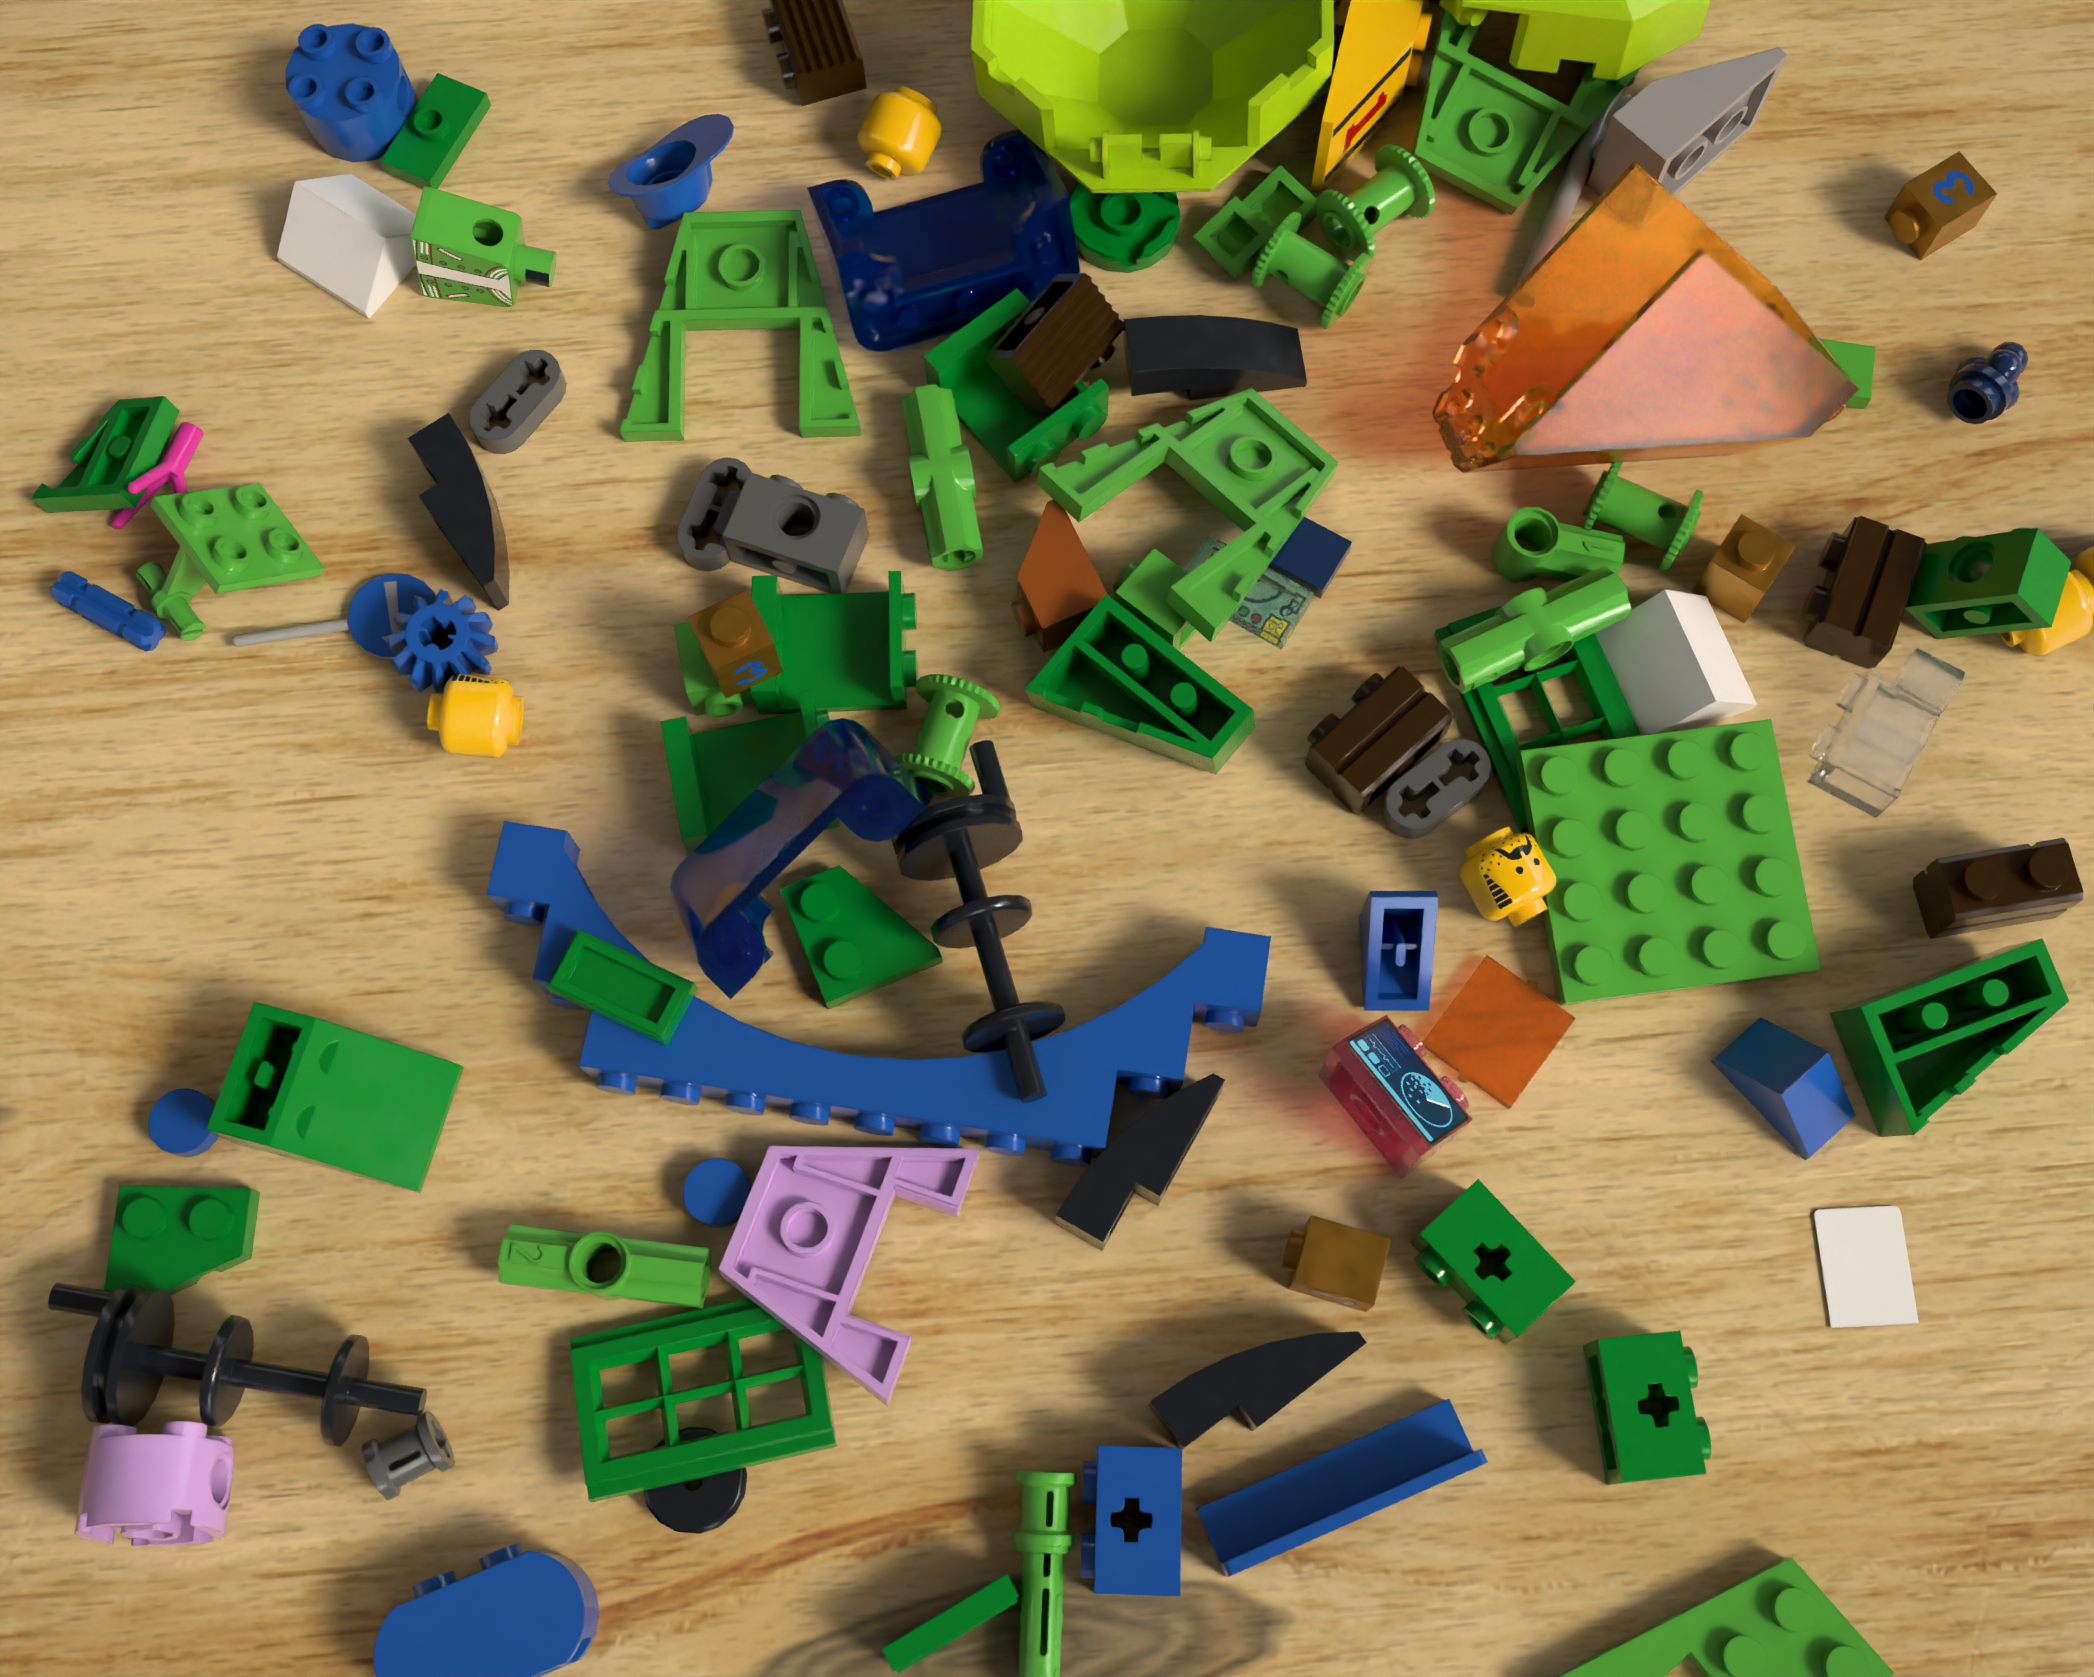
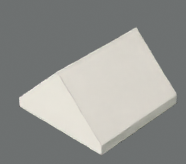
M351 173L295 181L277 258L288 268L369 319L416 266L410 240L416 214Z
M1663 590L1633 608L1626 619L1595 633L1641 735L1694 729L1752 710L1757 705L1707 596Z

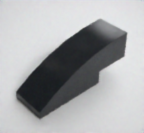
M1206 315L1124 319L1123 346L1131 396L1188 389L1189 401L1231 396L1253 388L1256 392L1305 387L1307 384L1297 328L1266 321Z
M448 412L407 438L422 464L437 483L420 494L419 498L436 525L499 611L509 605L510 570L506 535L497 502L485 474L469 444Z
M1213 1073L1177 1091L1140 1116L1105 1148L1080 1177L1057 1212L1056 1225L1103 1251L1134 1194L1158 1206L1220 1096L1225 1079Z
M1358 1331L1317 1333L1273 1341L1230 1355L1187 1376L1151 1400L1148 1406L1182 1450L1235 1409L1251 1431H1254L1367 1342Z

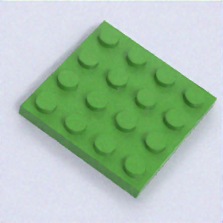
M1771 719L1522 750L1515 756L1528 833L1537 842L1556 876L1554 889L1543 897L1548 907L1543 912L1559 1006L1810 974L1821 970Z

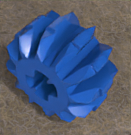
M440 589L434 604L427 605L425 599L415 595L413 606L417 612L413 615L395 612L394 621L402 631L388 635V646L392 652L398 654L393 659L392 664L399 675H410L409 682L415 690L423 692L433 684L436 693H443L447 681L453 675H470L472 672L490 675L492 667L484 656L496 653L498 643L493 635L488 634L493 627L489 615L486 612L475 613L476 606L473 599L464 595L455 603H452L449 593ZM447 638L451 645L446 649L439 650L435 643L440 639Z

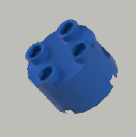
M353 23L328 27L322 24H313L306 27L298 37L299 46L293 51L286 67V89L313 139L320 144L326 153L334 158L350 162L377 160L383 157L387 151L386 147L391 145L418 104L417 95L390 38L380 28H370Z

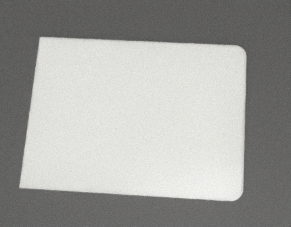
M1875 1206L1816 1210L1814 1219L1831 1328L1919 1324L1900 1209L1897 1206Z

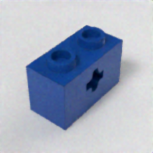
M1098 1445L1097 1461H1083L1082 1504L1096 1505L1095 1534L1081 1533L1080 1578H1094V1594L1180 1596L1182 1448ZM1125 1499L1137 1500L1139 1513L1150 1515V1527L1138 1530L1136 1542H1124L1123 1529L1111 1527V1513L1122 1512Z

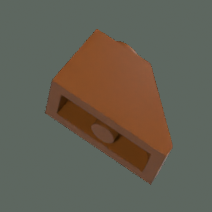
M1054 499L1047 502L1017 574L1018 600L1011 603L1021 632L1025 637L1034 634L1043 653L1063 645L1104 595L1107 594L1066 510Z

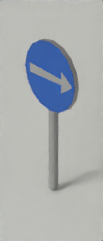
M389 573L370 580L357 591L349 605L347 619L238 634L233 636L231 641L234 646L241 647L351 630L353 639L365 652L380 659H394L398 654L392 652L388 646V635L402 631L394 621L395 612L413 615L417 612L413 606L415 595L425 599L427 605L434 604L436 595L424 581L408 574Z

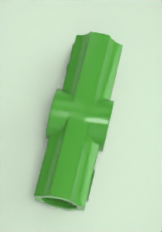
M936 384L915 387L913 392L902 397L901 400L911 449V455L908 456L917 510L922 509L929 557L932 560L933 568H944L948 571L970 568L976 561L984 559L973 502V500L977 499L972 464L968 446H962L955 399H953L951 389H943Z
M1605 565L1548 592H1545L1540 587L1525 591L1503 604L1496 611L1494 617L1439 641L1436 650L1440 657L1442 670L1451 686L1456 687L1463 694L1487 682L1494 681L1500 676L1520 667H1523L1525 671L1544 667L1569 651L1574 642L1626 619L1632 610L1628 600V590L1619 574L1610 571Z
M509 1224L508 1231L502 1238L498 1257L499 1282L507 1285L594 1295L605 1300L629 1299L703 1308L705 1298L709 1292L712 1274V1250L705 1247L622 1238L606 1231L589 1234ZM606 1250H618L621 1257V1266L618 1273L613 1279L605 1283H596L592 1276L594 1260L600 1253Z

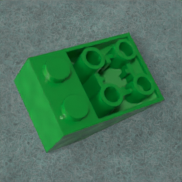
M254 1002L206 1130L234 1144L421 1193L464 1067L316 1017Z

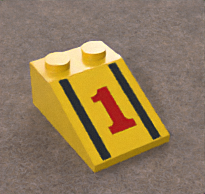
M1424 0L1350 1L1323 114L1311 191L1322 193L1398 111L1404 86L1416 87L1432 19V14L1421 12Z

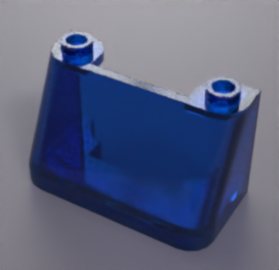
M1019 129L995 136L984 146L980 155L981 183L882 211L873 212L872 203L865 188L852 180H833L807 188L813 213L849 323L858 343L865 349L874 352L891 351L957 332L1016 288L1032 302L1036 299L1037 294L1044 291V286L1051 282L1052 277L1057 274L1080 273L1068 191L1047 154Z
M841 718L830 720L817 728L678 866L672 875L670 885L672 899L698 964L706 976L730 1000L757 974L761 966L774 954L766 945L764 937L765 922L774 907L760 893L838 817L853 833L862 839L874 842L889 840L905 829L926 808L933 798L931 793L858 722Z

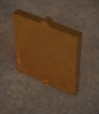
M1486 955L1420 1045L1459 1073L1458 1079L1461 1083L1471 1081L1507 1109H1510L1576 1018L1537 991L1538 985L1534 980L1523 981L1493 958Z

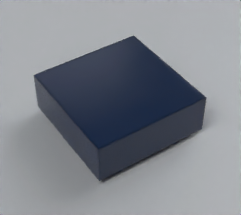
M1304 517L1271 561L1267 571L1321 599L1350 552L1352 542Z

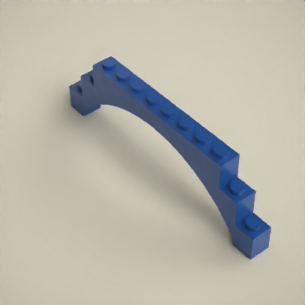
M504 821L486 895L504 912L503 917L511 922L527 926H541L543 918L546 919L532 980L547 995H550L549 1002L565 1008L585 1010V1008L551 993L546 988L577 929L646 961L649 960L617 930L597 903L577 867L580 848L567 830ZM1206 927L1203 944L1161 980L1111 1011L1071 1030L1032 1042L1047 1095L1042 1099L1028 1103L1021 1102L1006 1049L965 1057L916 1060L842 1054L789 1041L731 1017L695 996L667 1047L591 1012L579 1067L592 1079L596 1080L595 1087L597 1089L614 1094L634 1095L636 1086L661 1090V1099L678 1104L699 1105L700 1096L725 1100V1109L741 1114L763 1115L766 1106L790 1110L789 1118L791 1120L810 1125L826 1126L828 1125L829 1117L855 1120L854 1129L874 1135L892 1136L894 1127L920 1131L919 1139L933 1144L958 1146L960 1137L986 1141L985 1150L1001 1155L1024 1156L1025 1147L1052 1151L1050 1159L1054 1162L1087 1167L1090 1166L1091 1158H1098L1107 1147L1116 1083L1129 1085L1128 1092L1130 1094L1149 1099H1166L1168 1091L1177 1092L1182 1089L1193 1018L1204 1019L1207 1028L1226 1033H1240L1244 1031V1026H1257L1262 1007L1271 936Z

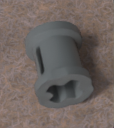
M430 1411L417 1416L416 1425L381 1443L377 1439H372L362 1445L366 1469L376 1489L386 1500L399 1496L401 1486L436 1468L441 1472H445L455 1465L453 1451L439 1421ZM415 1451H418V1452H416V1453H414V1454H412V1455H410V1456H408V1457H406V1458H404V1459H402V1460H399V1459H401V1458H403V1457H405V1456H407V1455H409V1454H411V1453H413V1452H415Z

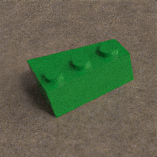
M1107 594L1104 595L1024 689L1033 707L1215 775L1256 728L1254 710Z
M2042 938L2003 947L1829 1014L1880 1137L1915 1135L1930 1122L1928 1118L1953 1096L1961 1095L1976 1082L1974 1078L2001 1055L2009 1054L2065 1006L2069 999Z

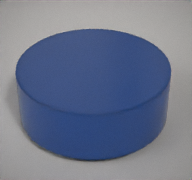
M182 1088L168 1092L156 1102L149 1115L148 1129L153 1142L162 1150L179 1157H193L207 1151L219 1137L206 1130L216 1104L215 1101L194 1089Z
M723 1158L708 1159L699 1163L688 1174L683 1187V1199L687 1210L700 1223L713 1228L728 1227L738 1222L752 1185L746 1173L734 1162Z

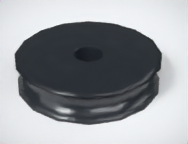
M687 1427L679 1430L680 1442L717 1434L718 1432L709 1428ZM661 1440L654 1448L664 1446L665 1440ZM746 1468L703 1477V1483L697 1490L689 1489L686 1481L643 1491L645 1502L659 1523L676 1532L701 1534L719 1528L736 1513L745 1496L747 1471Z

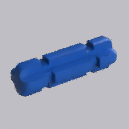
M72 571L62 572L57 582L51 585L50 594L60 605L73 612L81 613L82 617L120 638L128 639L129 643L144 651L154 650L159 640L165 636L166 627L160 623L158 618L144 610L135 609L133 604L96 584L87 583V579Z

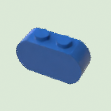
M520 1543L494 1551L479 1559L483 1571L457 1581L454 1571H450L427 1579L412 1587L416 1599L394 1607L380 1627L374 1647L373 1662L376 1677L544 1676L581 1660L589 1649L596 1634L599 1618L598 1599L594 1586L588 1575L578 1564L558 1553L548 1551H528L523 1553Z

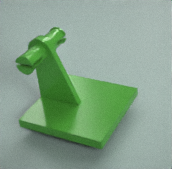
M260 483L154 496L150 506L180 545V548L168 576L163 571L160 563L149 562L139 568L138 573L140 574H136V577L152 596L151 606L156 614L161 618H168L182 640L191 641L199 637L206 627L189 606L190 600L206 582L215 594L318 577L321 576L325 567Z

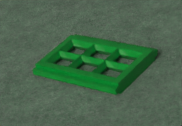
M1501 606L1448 623L1447 626L1436 629L1434 636L1437 643L1439 644V641L1494 617V614ZM1595 633L1574 642L1572 648L1566 652L1568 658L1566 661L1539 670H1524V675L1497 684H1493V681L1487 682L1463 694L1459 691L1482 747L1490 757L1491 768L1519 832L1528 830L1515 756L1520 751L1545 748L1553 744H1557V746L1569 745L1568 739L1600 729L1604 740L1641 736ZM1574 672L1594 717L1562 728L1542 682ZM1531 686L1551 732L1519 742L1499 696Z
M749 1298L570 1338V1356L588 1500L591 1503L837 1447L823 1356L793 1333L797 1364L743 1375L738 1340L787 1329ZM724 1343L729 1379L673 1391L668 1355ZM654 1359L659 1395L604 1407L600 1378L601 1370ZM800 1377L806 1413L751 1426L746 1389ZM731 1392L736 1423L735 1430L680 1442L675 1405ZM661 1409L664 1446L610 1458L606 1420Z

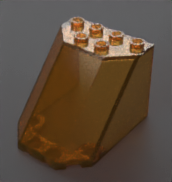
M1634 161L1462 343L1453 363L1459 368L1458 375L1453 383L1440 393L1432 410V415L1435 422L1440 425L1439 432L1446 448L1452 453L1450 458L1454 467L1462 473L1743 455L1810 437L1825 422H1829L1837 417L1845 408L1848 400L1859 388L1783 292L1642 166Z

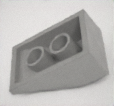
M1779 47L1656 79L1634 97L1630 94L1624 95L1614 104L1605 118L1604 123L1608 128L1604 138L1592 153L1595 164L1587 186L1638 229L1754 127L1787 54Z

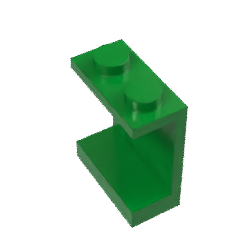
M1018 288L924 355L927 385L936 384L940 388L952 390L959 421L1016 484L1031 472L1038 474L1039 468L1051 462L1054 463L1060 451L1077 438L1085 440L1095 434L1102 427L1108 416L1109 386L1101 378L1088 388L1080 380L1076 384L1079 388L1078 395L1056 412L1026 411L984 358L985 353L992 350V345L999 341L1000 336L1007 333V328L1014 324V320L1020 317L1022 311L1029 307L1030 301Z
M888 571V592L783 595L777 575L752 576V600L774 642L783 673L751 687V694L759 714L799 712L801 708L797 692L807 690L811 692L816 711L828 709V712L907 709V688L916 686L918 680V661L916 650H906V630H917V603L915 593H905L901 571Z
M810 690L797 692L801 708L799 712L693 734L685 716L660 721L681 840L691 858L840 827L836 806L847 804L840 767L828 769L824 748L835 746L828 709L816 711Z

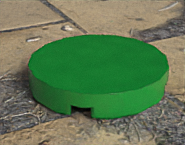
M1077 182L1068 196L1066 208V230L1071 245L1086 262L1105 271L1130 273L1149 268L1168 255L1178 238L1180 223L1179 200L1176 192L1091 193L1081 183Z

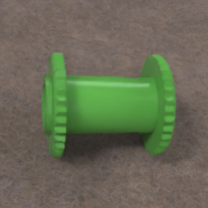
M1390 144L1378 149L1374 157L1377 173L1345 197L1342 193L1339 194L1337 190L1333 191L1331 189L1329 191L1327 189L1317 197L1316 215L1323 233L1340 254L1353 262L1362 253L1369 255L1371 260L1376 252L1374 234L1404 211L1407 215L1410 214L1417 219L1419 217H1426L1433 211L1435 193L1432 182L1420 162L1402 147Z
M1292 212L1275 227L1264 243L1257 257L1251 281L1253 286L1260 288L1269 280L1270 276H1274L1325 307L1326 309L1323 312L1319 325L1324 329H1328L1347 312L1360 292L1370 266V256L1362 253L1349 266L1296 234L1302 216L1298 212Z
M1617 456L1614 458L1609 471L1603 470L1583 512L1586 519L1582 527L1590 531L1594 522L1597 521L1662 549L1665 552L1658 569L1662 571L1668 570L1675 557H1680L1698 522L1701 512L1698 510L1703 501L1704 494L1696 489L1686 506L1621 478L1617 474L1625 458Z
M929 674L920 677L915 686L916 692L929 703L913 753H898V755L891 756L889 768L897 778L922 791L951 798L968 796L974 791L975 782L972 781V778H969V775L960 770L976 721L979 719H995L1000 712V704L989 691L970 681L943 674Z

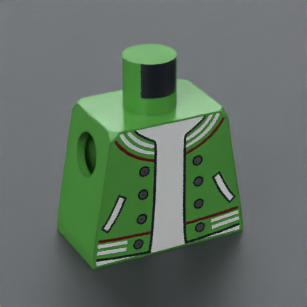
M424 186L410 236L422 296L511 307L516 303L521 281L546 287L552 286L557 254L554 251L525 245L522 218L519 215Z

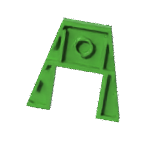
M1443 8L1411 154L1426 171L1512 215L1641 68L1618 80L1592 78L1594 63L1589 62L1568 104L1565 105L1467 53L1480 24L1477 26L1470 24L1460 25L1454 16Z
M801 210L684 212L664 278L666 287L659 310H655L649 332L651 338L643 365L639 364L632 386L634 395L628 416L621 423L620 433L624 441L684 440L686 331L800 328L799 429L802 438L861 436L858 416Z
M1253 388L1188 411L1185 420L1163 428L1160 424L1156 423L1137 431L1135 439L1113 447L1102 443L1083 450L1078 460L1057 468L1052 462L1045 464L1039 468L1036 484L1074 519L1080 522L1159 465L1166 462L1243 530L1244 533L1169 589L1166 602L1209 642H1212L1326 488L1333 478L1338 465V461Z
M1783 1557L1705 1597L1706 1600L1675 1616L1670 1615L1647 1627V1630L1592 1655L1581 1661V1664L1556 1677H1665L1686 1656L1691 1659L1705 1677H1892L1894 1672L1792 1557Z

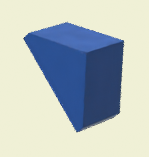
M1437 891L1369 892L1359 915L1364 1011H1429L1438 906Z
M1761 1017L1711 1061L1805 1160L1810 1158L1856 1116L1829 1052Z

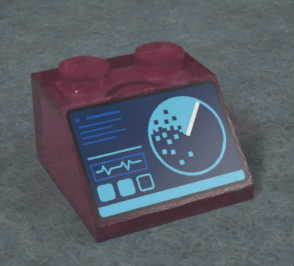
M1385 1015L1333 1046L1318 1077L1402 1179L1459 1135L1473 1119L1465 1111L1469 1108V1102L1461 1089L1447 1076L1439 1079L1423 1060L1427 1055L1426 1050L1414 1032L1404 1024L1396 1027L1391 1019Z

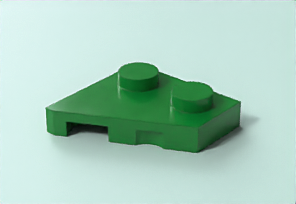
M165 396L118 400L99 420L96 429L90 435L83 438L69 453L68 457L77 464L72 472L57 488H49L42 483L34 492L32 500L47 513L136 508L147 488L137 494H132L128 490V484L155 467L161 451L168 443L169 434L179 414V410Z
M840 865L780 888L828 1009L943 963L941 953L936 945Z
M119 1185L104 1290L115 1292L124 1284H132L145 1287L146 1290L149 1287L169 1291V1294L173 1295L197 1284L200 1278L213 1271L223 1272L252 1259L260 1192L251 1188Z

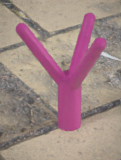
M182 422L160 464L128 484V490L132 494H137L145 488L147 489L136 508L122 509L112 519L111 525L113 528L121 529L166 481L172 483L174 494L188 492L184 472L203 437V431L199 427L188 422Z

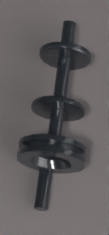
M983 740L974 743L969 748L982 794L957 797L936 803L912 814L896 827L891 835V840L902 875L912 880L925 881L956 878L963 905L948 911L934 922L930 928L933 941L945 948L962 949L976 947L995 1010L977 1019L962 1033L963 1045L965 1050L973 1053H987L1006 1049L1021 1102L1028 1103L1042 1099L1047 1095L1032 1041L1058 1029L1065 1021V1014L1062 1006L1052 1001L1019 1002L1001 939L1025 926L1032 917L1031 903L1029 899L1021 895L988 897L982 879L981 869L999 862L1014 852L1023 840L1020 823L1016 821V810L1006 786L994 743L991 740Z
M56 1283L49 1295L48 1307L51 1310L99 1317L92 1332L85 1357L81 1385L83 1411L91 1422L105 1424L112 1422L113 1425L134 1427L145 1417L155 1401L165 1375L201 1381L199 1397L200 1417L203 1424L207 1426H223L236 1411L245 1388L322 1400L320 1432L323 1441L327 1445L340 1447L348 1439L355 1425L360 1407L421 1416L427 1398V1389L367 1379L369 1344L365 1336L355 1334L348 1336L340 1345L329 1373L252 1361L254 1349L253 1329L248 1318L231 1315L223 1322L208 1354L172 1348L175 1327L174 1303L169 1291L149 1287L146 1290L145 1287L124 1284L113 1292Z

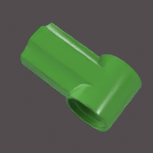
M1525 507L1517 510L1508 520L1492 549V561L1496 570L1501 575L1515 582H1526L1537 576L1569 582L1605 565L1610 571L1619 574L1623 564L1626 543H1623L1622 535L1593 529L1589 531L1583 527L1560 523L1547 510L1539 507ZM1515 538L1529 540L1535 545L1537 552L1523 549Z

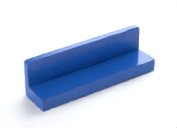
M1447 1399L1196 1509L1221 1571L1224 1576L1229 1577L1479 1467L1488 1461L1482 1449L1473 1451L1450 1399Z

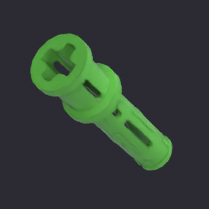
M1016 1470V1482L1022 1485L1021 1529L1013 1532V1543L1016 1544V1551L1023 1552L1018 1677H1060L1064 1554L1071 1553V1547L1075 1546V1534L1069 1531L1070 1487L1077 1484L1078 1473Z

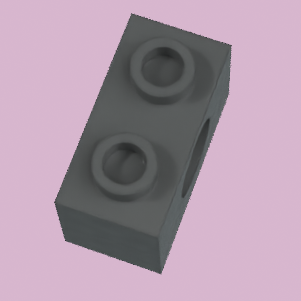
M750 472L722 536L731 562L833 594L846 593L869 538V530L864 508L859 507L855 501L844 495L828 493L826 496L804 490L797 482L781 475H771L770 478H766ZM799 524L812 526L809 532L801 536L786 534L790 528Z

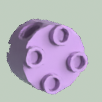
M188 1421L164 1423L161 1434H137V1428L126 1425H99L93 1428L91 1443L87 1446L75 1526V1534L77 1536L95 1542L113 1544L115 1530H121L120 1534L122 1536L132 1538L131 1546L195 1545L213 1542V1536L220 1539L225 1537L235 1457L231 1438L206 1436V1424Z

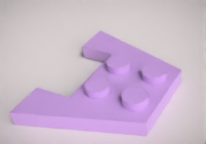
M769 1146L718 1268L720 1275L888 1407L912 1342L911 1336L852 1316L850 1312L894 1197L958 1217L979 1160L980 1149Z

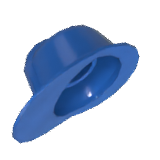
M711 114L686 122L645 152L620 164L610 174L607 182L611 192L621 197H631L645 222L652 229H661L682 219L684 212L696 211L707 200L713 181L710 162L724 150L732 138L734 126L728 116Z

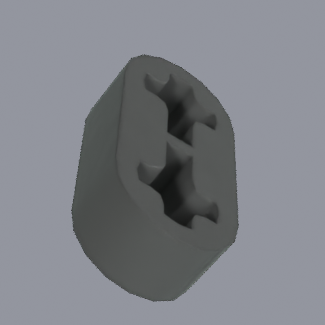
M529 350L519 354L474 403L469 413V423L479 444L485 450L494 454H507L517 450L561 402L566 393L567 383L558 361L552 354L543 350ZM531 375L539 379L546 375L548 382L543 386L535 382L528 386L526 379ZM493 418L499 421L508 418L510 425L505 429L499 426L490 429L488 422Z
M721 458L706 466L678 526L677 540L683 557L691 567L699 571L710 572L721 569L731 560L722 535L747 477L751 472L749 467L738 459ZM731 479L737 480L740 492L730 491L726 496L723 506L720 507L721 498L717 486L727 487ZM713 522H715L714 532L718 544L708 543L704 550H698L694 538H705Z
M1454 739L1442 745L1396 780L1389 788L1382 807L1383 820L1388 829L1397 836L1407 839L1420 838L1430 833L1473 800L1484 788L1491 771L1490 757L1485 749L1478 743L1468 739ZM1450 759L1457 765H1461L1466 761L1472 764L1473 769L1469 776L1471 782L1465 777L1460 776L1447 786L1443 785L1441 780L1448 773L1451 766ZM1427 791L1431 794L1432 797L1428 799L1421 813L1423 819L1415 813H1411L1406 817L1399 813L1403 802L1401 796L1404 795L1407 800L1414 801Z

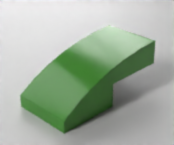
M1279 165L1243 201L1235 195L1193 236L1194 241L1233 278H1236L1256 265L1257 257L1267 238L1289 213L1298 212L1302 216L1297 233L1306 227L1317 216V199L1288 171Z

